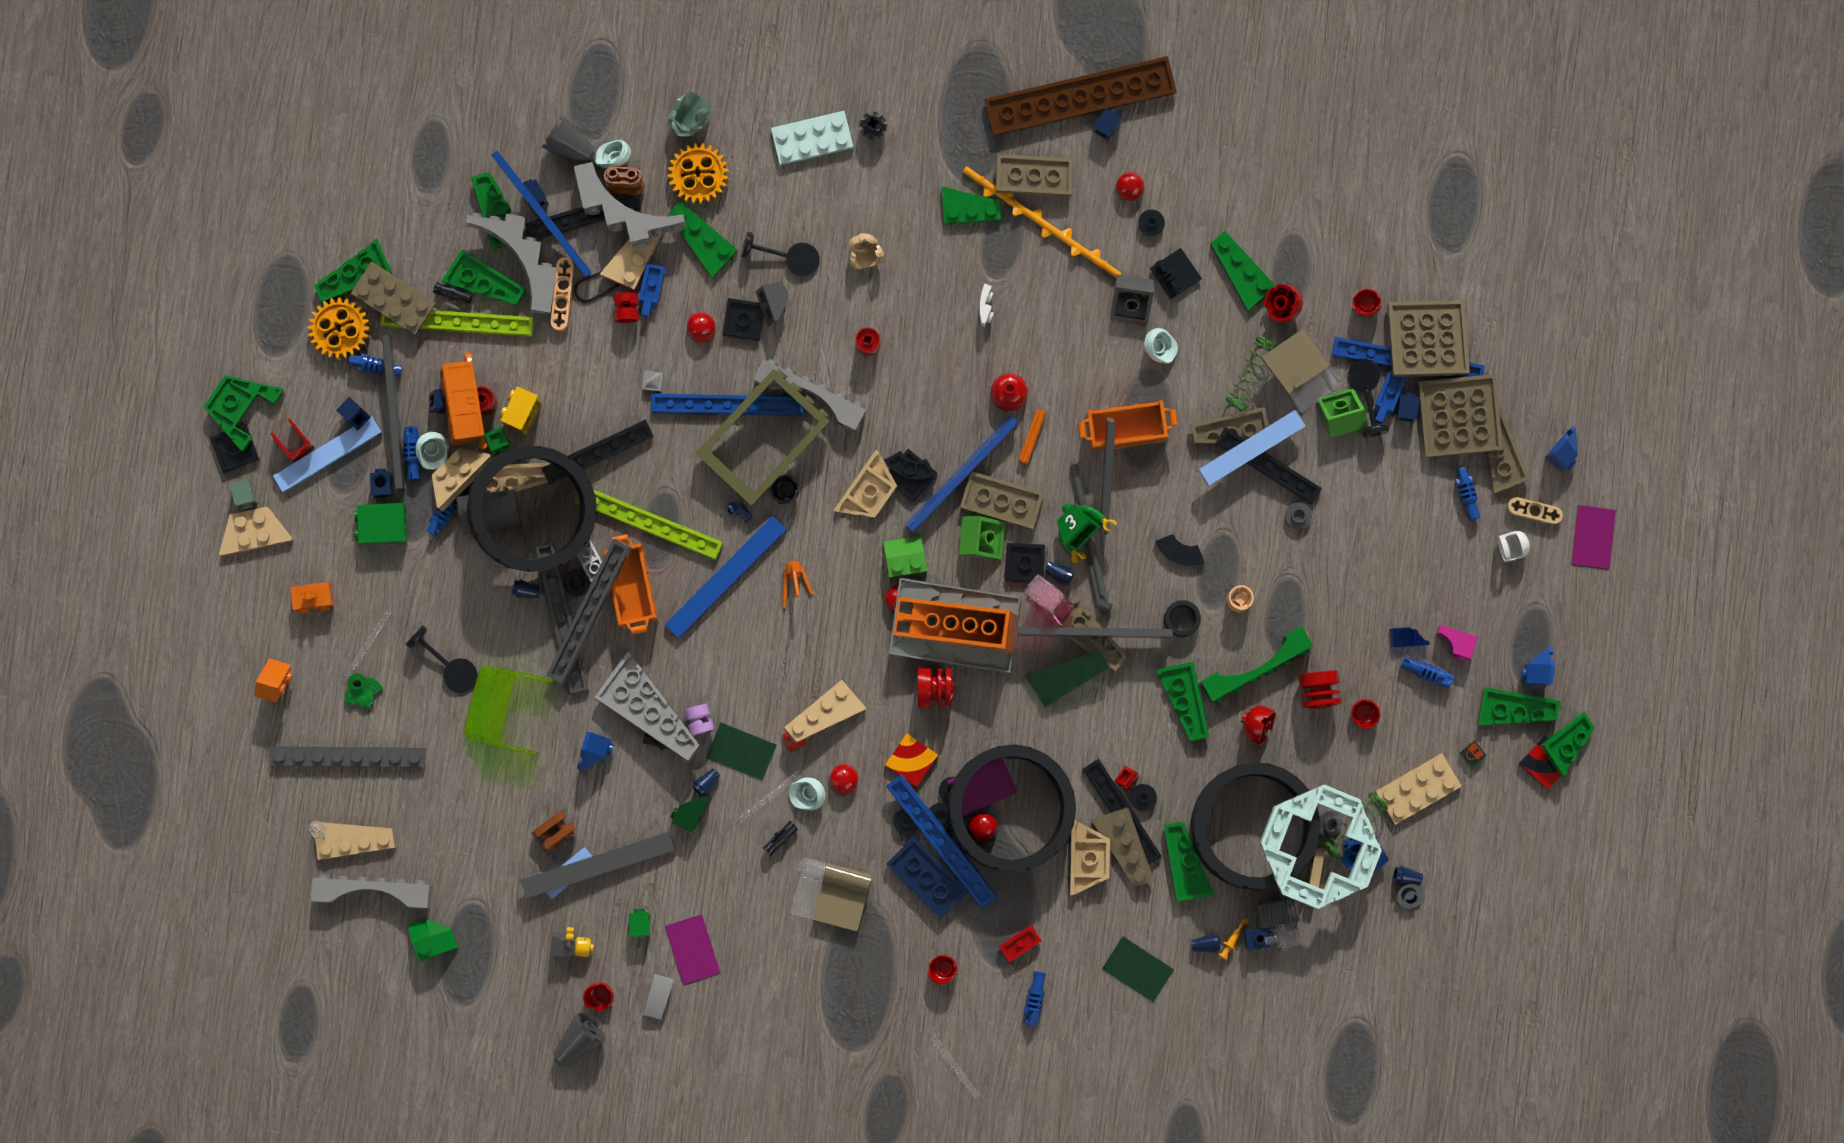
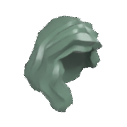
M690 91L688 94L682 95L676 100L675 106L668 116L671 130L677 136H692L706 127L711 107L697 93Z

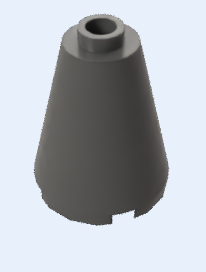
M561 115L559 119L562 122L556 123L545 140L548 142L547 146L543 144L542 148L584 164L587 161L591 162L596 155L594 152L595 147Z
M577 1013L553 1052V1059L559 1066L570 1065L606 1040L603 1030L601 1028L597 1030L594 1026L596 1022L583 1013Z

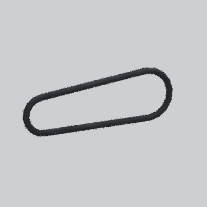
M600 271L579 280L574 286V295L579 301L587 303L620 286V284L617 283L591 299H581L577 295L578 285L583 281L600 275L602 272Z

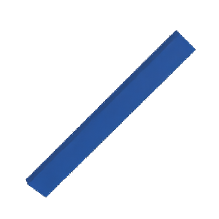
M495 151L491 157L585 277L591 274V270L498 151Z
M1339 337L1334 338L1332 357L1353 361L1367 358L1379 366L1392 368L1390 347ZM1469 363V375L1436 377L1451 379L1481 376L1484 373L1485 365Z
M652 394L651 413L731 415L749 395ZM758 396L742 415L804 416V407L792 396Z
M1008 417L904 526L909 531L914 532L1018 424V421L1014 417Z
M772 516L664 625L675 636L680 638L786 531V528Z
M901 774L886 786L979 906L983 908L996 898L997 894L905 777Z

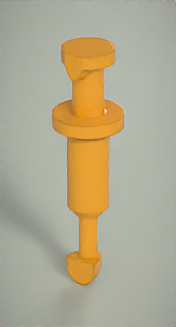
M1242 919L1238 929L1233 931L1227 942L1224 941L1223 945L1225 948L1222 953L1218 954L1220 958L1227 960L1229 951L1235 950L1234 945L1241 935L1240 930L1243 925H1247V919Z

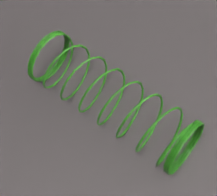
M1256 337L1255 340L1258 343L1253 342L1266 350L1277 347L1276 344L1263 337ZM1260 340L1265 341V342L1271 344L1272 346H1269V345H1267V344L1261 342ZM1249 350L1251 353L1256 354V355L1262 357L1261 355L1257 354L1256 352ZM1245 359V360H1247V361H1249V362H1251V363H1253V364H1256V363H1254L1253 361H1251V360H1249V359ZM1241 367L1242 369H1244V370H1246V371H1248V372H1251V371H1249L1248 369H1246V368H1244V367ZM1233 384L1234 386H1236V387H1238V388H1241V389H1243V390H1245V391L1247 390V389H1244V388H1242V387H1240V386H1238V385H1236V384ZM1229 392V393H1230L1231 395H1233V396H1236V397H1238V398H1240V399L1242 398V397H1239V396H1237V395H1235V394ZM1226 397L1225 399L1237 408L1243 410L1248 408V404L1245 405L1237 399Z
M1372 792L1368 795L1381 811L1388 810V806L1378 795ZM1372 795H1373L1374 797H1376V798L1384 805V807H1382V806L1372 797ZM1329 835V837H1330L1336 844H1338L1337 841H1336L1333 837H1331V836ZM1327 841L1322 842L1323 847L1334 858L1340 859L1343 856Z

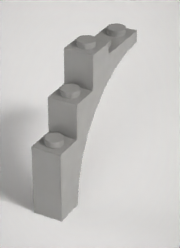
M592 162L574 166L585 214L596 215L600 211H604L609 231L618 232L627 227L632 248L640 249L646 247L647 244H651L650 236L659 237L666 232L672 231L675 233L686 228L683 215L669 217L651 216L639 213L621 204L603 187Z
M510 212V214L505 215V220L502 221L500 217L496 216L483 218L482 214L478 213L467 215L465 226L480 229L494 236L516 256L528 281L530 312L549 315L557 268L552 267L553 265L550 263L538 265L541 242H537L536 238L526 237L525 240L522 239L525 217L521 216V213Z

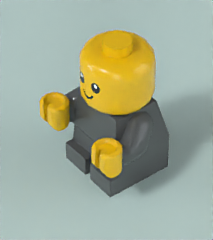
M567 927L566 935L553 931L550 955L588 957L589 953L593 952L594 945L591 944V939L585 937L575 938L574 927Z

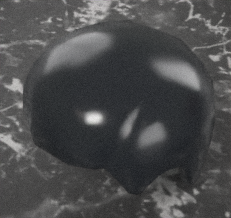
M781 475L771 486L772 498L780 504L794 502L800 493L798 481L790 475Z

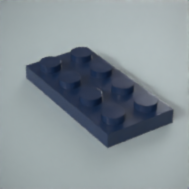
M914 836L886 863L940 919L968 892Z

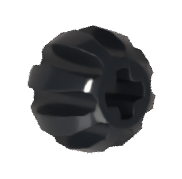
M874 111L873 115L868 113L863 115L865 120H860L859 127L863 128L860 132L863 136L869 134L868 139L874 140L873 136L882 137L883 133L881 131L887 130V124H883L886 121L884 116L877 117L878 112ZM870 123H874V125H876V128H872V126H870Z

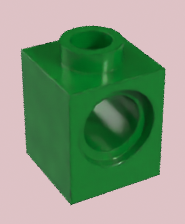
M502 427L484 434L494 455L511 448Z
M633 909V913H629L630 937L651 936L650 912H645V909Z

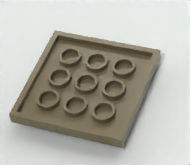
M1464 300L1388 302L1393 377L1469 375Z
M1496 374L1419 382L1426 458L1503 451Z

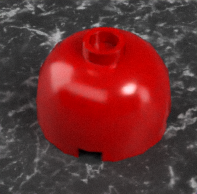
M1277 284L1268 290L1264 306L1267 308V314L1271 319L1279 322H1288L1294 320L1301 313L1303 297L1294 286Z
M1014 373L1000 375L991 386L990 395L992 402L1003 411L1020 409L1028 398L1026 382L1022 377Z
M1256 706L1250 709L1248 713L1245 712L1241 719L1244 735L1253 743L1260 746L1263 745L1268 738L1265 735L1268 730L1271 731L1276 718L1275 710L1266 706Z

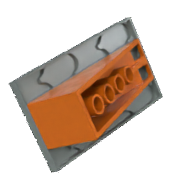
M900 578L889 654L1011 674L1022 598Z

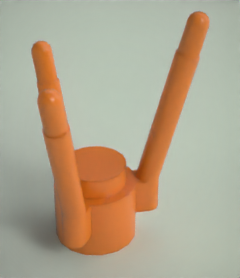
M800 561L785 563L786 569L783 570V609L786 608L788 576L789 579L794 581L796 597H800L797 578L801 576L809 594H813L804 566L801 567Z

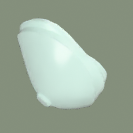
M622 140L605 143L598 148L595 163L602 168L623 167L630 159L631 149Z
M1155 328L1146 335L1144 348L1147 354L1154 361L1169 364L1172 362L1178 351L1175 339L1162 328Z
M429 432L418 439L416 455L423 468L428 470L438 469L447 460L449 445L447 439L442 434Z
M806 777L791 784L789 796L795 807L812 811L817 810L823 805L825 790L818 780Z

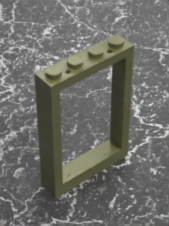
M773 369L695 453L751 506L830 422L827 419L830 415L822 408L818 410L813 405L816 402L808 395L804 397L799 392L802 389L794 382L790 384L785 380L788 376L780 369L778 371ZM775 380L819 422L753 492L709 449L771 382Z

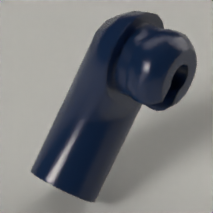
M731 502L725 507V512L728 515H740L745 522L753 518L743 503Z

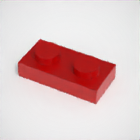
M1032 925L999 945L1008 962H1011L1042 941Z

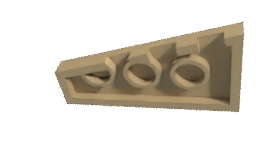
M650 236L651 244H647L646 247L640 249L632 248L629 238L603 269L600 276L635 291L645 271L646 264L649 262L661 236Z
M550 463L508 464L494 475L485 493L511 489L520 491L548 483L541 468Z
M841 680L783 729L795 743H798L865 711L867 708Z
M313 822L318 860L396 848L392 828Z

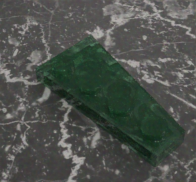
M1097 651L1025 674L1044 707H1047L1111 666L1103 653Z

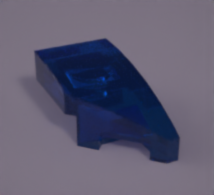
M1410 627L1389 629L1391 648L1430 645V642L1425 640L1416 629H1411Z

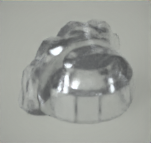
M313 821L309 825H304L310 837L326 839V828L322 822Z

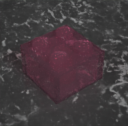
M1039 574L1035 576L1023 591L1027 596L1025 600L1031 604L1030 606L1038 613L1041 611L1045 615L1044 617L1052 624L1056 622L1061 625L1075 609L1064 593Z

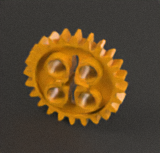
M694 143V148L691 149L687 145V151L680 148L681 155L674 154L676 161L670 160L673 167H668V171L672 172V174L667 176L668 179H673L669 184L670 186H675L673 192H679V199L685 196L686 203L689 199H692L693 205L696 203V200H699L702 205L703 199L710 203L711 196L716 200V193L723 194L720 188L727 187L723 181L729 180V177L724 175L729 173V169L724 168L727 166V161L721 162L724 156H717L719 153L718 149L712 152L711 145L705 149L704 143H702L700 148ZM710 160L712 164L706 168L702 166L703 161ZM691 162L693 166L691 169H684V163ZM698 170L701 172L700 177H696ZM708 178L714 180L711 186L704 185V181ZM689 180L695 182V185L691 188L685 186V183Z
M340 297L337 303L331 298L329 305L323 301V308L317 306L319 312H312L315 319H309L313 325L307 327L313 331L308 334L310 338H314L311 343L313 345L318 344L315 349L317 351L322 349L321 354L325 356L328 353L330 359L335 354L338 360H340L341 355L345 359H348V353L355 355V349L361 352L359 345L366 346L363 339H369L365 332L371 331L369 327L365 326L370 321L364 319L367 314L365 312L361 313L363 308L361 306L356 308V302L350 305L349 299H346L343 303ZM347 312L346 319L339 320V314ZM330 321V327L322 329L323 322ZM338 325L341 326V332L337 331ZM351 328L356 329L354 336H348V331ZM338 337L340 339L339 343L332 346L331 340Z

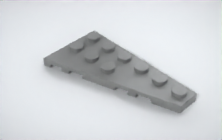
M628 651L594 698L689 762L700 748V745Z

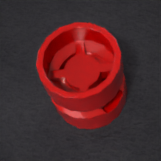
M631 292L614 294V306L617 307L614 311V322H639V310L636 309L639 305L638 294Z
M869 327L858 331L855 338L858 352L863 356L876 354L880 349V336L878 332Z
M477 387L481 415L491 414L497 407L496 396L487 387Z

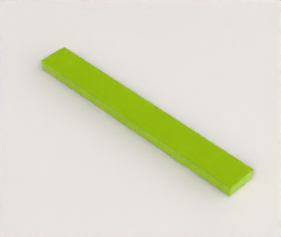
M432 310L420 329L533 337L534 317ZM381 313V327L403 328Z
M594 490L598 513L713 560L717 559L723 542ZM577 494L574 503L580 505L579 496Z

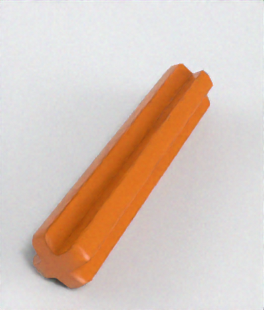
M1036 410L1018 459L1021 463L1028 464L1046 415V412L1043 410Z

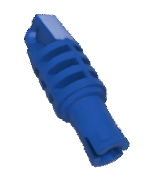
M361 354V356L350 355L349 365L356 366L357 370L380 376L385 374L384 359ZM395 365L396 377L401 376L402 366Z
M416 426L404 427L403 450L404 461L407 463V480L420 479L419 460L416 455V444L420 436Z
M1466 467L1456 470L1457 479L1455 483L1461 503L1466 507L1469 521L1479 519L1481 517L1476 504L1478 497L1472 476L1468 475Z
M457 498L443 512L436 507V510L433 512L434 514L429 520L430 525L427 530L429 534L437 537L441 529L446 527L450 516H452L455 510L454 504Z
M1407 656L1404 657L1400 666L1416 673L1418 678L1445 688H1450L1454 679L1453 675L1441 668H1437L1425 661L1417 662Z
M1034 971L1033 982L1028 990L1026 1006L1024 1007V1024L1037 1025L1042 1011L1043 996L1045 995L1043 985L1046 973Z

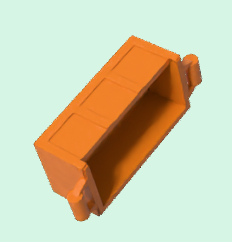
M466 352L463 358L465 362L443 364L439 373L443 396H445V411L452 446L479 443L478 450L483 452L487 444L484 440L482 416L473 362L471 361L472 354Z
M1163 400L1153 403L1094 411L1087 410L1086 419L1077 423L1079 439L1089 440L1091 452L1104 451L1106 418H1113L1116 422L1114 449L1167 442L1169 438L1168 430L1173 426H1177L1178 420L1176 410L1165 408ZM1166 411L1169 412L1171 426H1167L1165 416ZM1086 422H1087V429H1088V435H1089V437H1087V434H1086V427H1085V423H1086Z
M627 534L612 537V540L618 539L623 543L629 542L628 546L632 547L611 590L618 626L621 629L628 627L632 635L647 632L648 623L658 621L643 545L641 543L633 544ZM608 550L603 551L604 557Z

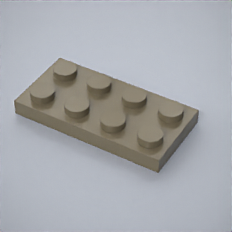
M997 154L996 193L1071 197L1073 158Z
M373 262L370 263L351 292L352 295L414 335L417 334L436 305L434 301Z
M972 471L969 475L960 508L1033 530L1044 492Z

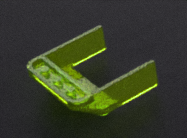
M489 665L483 666L478 672L464 728L466 738L474 742L538 756L536 751L503 744L500 741V736L513 684L517 677L556 685V681Z

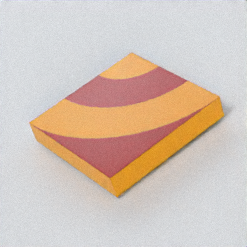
M906 733L885 766L898 775L902 774L907 781L917 787L938 757V754Z

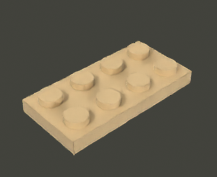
M1441 753L1376 790L1375 793L1388 806L1386 812L1393 824L1396 825L1462 786Z

